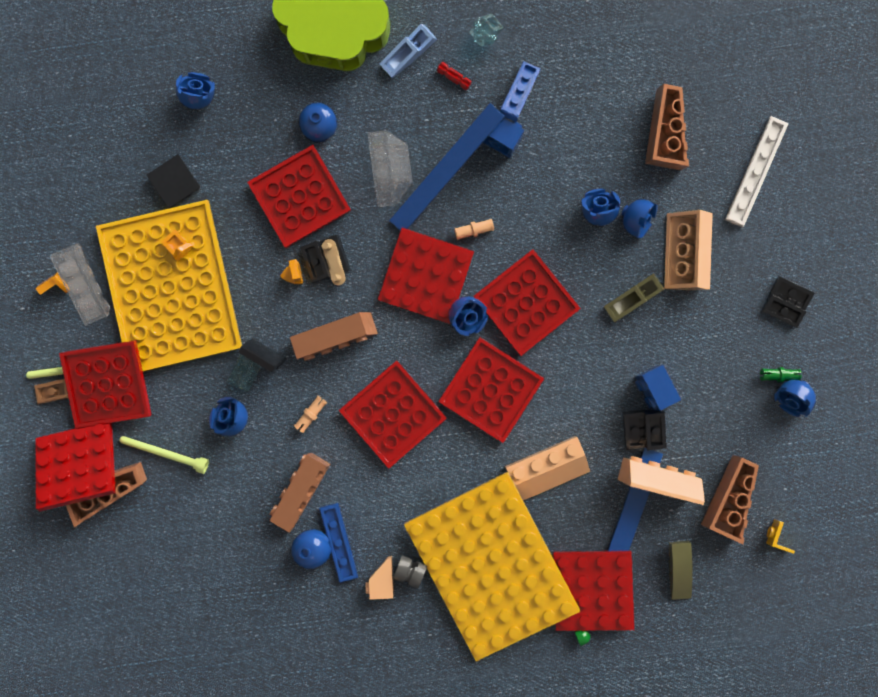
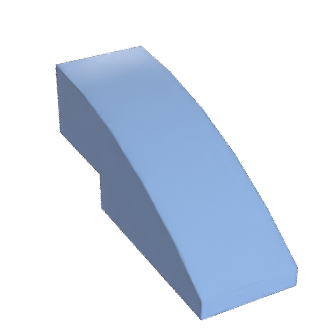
M420 24L409 37H405L379 64L393 78L422 55L437 38L425 25Z

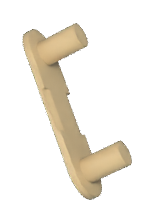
M327 239L322 243V248L331 280L335 285H342L346 277L335 241Z

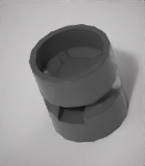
M402 555L393 579L402 583L407 581L409 586L418 589L427 566L418 561L413 563L411 558Z

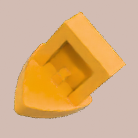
M176 229L161 241L173 255L175 261L182 259L193 248V245L188 243Z
M296 259L290 260L289 266L286 267L280 277L292 284H303L299 262Z
M58 272L36 287L40 295L54 285H57L65 293L71 289Z

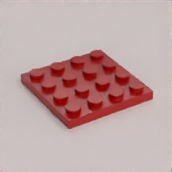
M314 145L309 146L247 182L285 248L290 247L351 212L349 205Z
M401 228L378 300L450 324L449 309L459 299L474 251Z
M534 249L473 296L487 307L486 314L520 356L581 309Z
M479 337L439 402L504 443L545 378Z
M136 340L59 353L75 428L150 417L152 415Z
M397 360L339 410L388 469L447 419Z
M112 423L75 428L35 438L36 509L39 512L115 494Z
M631 550L553 551L554 561L580 608L579 613L556 623V631L634 630Z

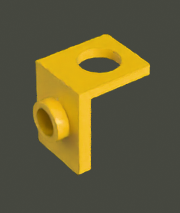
M774 519L772 526L767 531L768 539L766 544L794 554V550L777 544L784 522Z

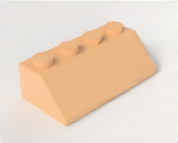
M702 210L667 213L665 289L710 290L712 213Z
M576 436L505 466L523 501L590 472L585 453Z
M631 456L630 459L623 458L618 476L619 481L635 488L704 505L705 502L702 479L695 477L696 473L684 470V473L677 472L678 468L669 465L666 468H662L660 463L649 461L648 464L643 463L641 458Z

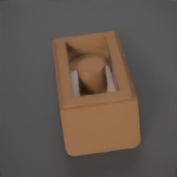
M65 379L34 386L37 404L69 398Z

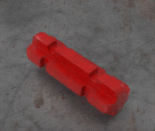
M444 62L439 64L437 72L442 75L445 74L446 78L457 85L460 84V87L464 90L470 87V79L464 78L455 69L448 68V65Z

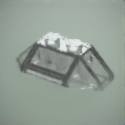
M387 130L369 132V150L378 208L397 205L413 183L408 145Z

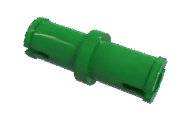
M778 367L777 369L761 368L760 375H763L760 376L761 381L777 380V382L801 380L802 375H798V373L801 374L800 369Z

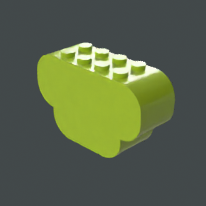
M273 0L272 11L281 32L287 36L295 57L302 63L342 71H353L364 63L367 53L381 50L388 41L390 19L388 7L383 0Z

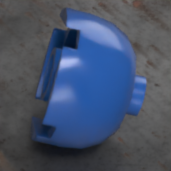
M190 72L188 76L182 78V75L177 78L176 96L185 107L202 109L207 107L213 100L215 83L209 81L207 75Z
M312 103L301 111L299 126L307 139L314 142H323L334 135L337 128V119L329 106L323 103Z
M605 189L588 191L581 201L584 218L589 223L598 226L612 223L619 213V196L611 191V194L605 192Z
M638 199L629 206L626 205L622 211L625 230L637 238H643L652 225L650 221L652 217L655 218L658 205L645 199Z
M461 297L449 309L450 324L459 334L464 336L478 333L488 320V315L486 314L487 307L474 297Z
M801 380L784 382L774 394L775 401L779 400L782 403L779 407L796 417H799L801 414L807 417L816 404V395L807 382Z
M224 397L217 402L219 405L216 409L213 408L211 410L209 424L216 434L235 436L245 428L248 412L244 404L232 397Z
M316 529L300 533L293 541L291 547L294 561L305 569H315L325 564L331 554L328 537Z

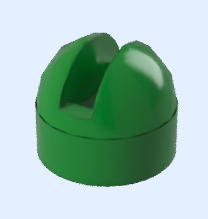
M574 631L580 646L590 641L588 631Z

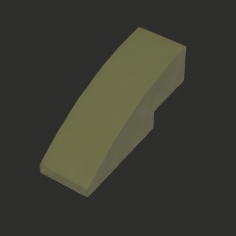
M653 273L605 305L604 308L612 320L616 322L665 288Z
M668 542L671 599H689L692 596L691 542Z

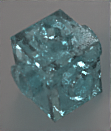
M491 13L478 18L473 23L474 27L469 33L473 36L474 41L482 47L496 42L498 39L497 35L504 27Z

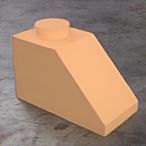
M388 556L370 576L369 582H366V594H369L370 599H390L394 597L392 556Z

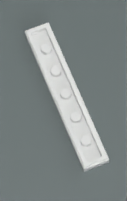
M772 116L769 117L727 213L726 221L741 228L744 227L788 123Z

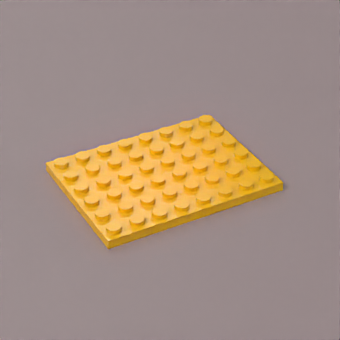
M208 200L96 226L121 341H137L143 372L241 348L242 342ZM175 229L188 243L193 245L190 252L178 261L173 259V255L161 243Z
M508 472L404 523L410 538L424 564L427 566L429 574L475 661L580 612V608Z

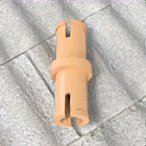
M492 219L478 223L471 222L470 225L454 228L457 240L470 236L477 237L478 234L494 231Z
M317 395L309 408H305L304 414L294 425L297 430L300 428V432L304 433L311 422L318 418V413L327 404L324 399H321L322 397Z

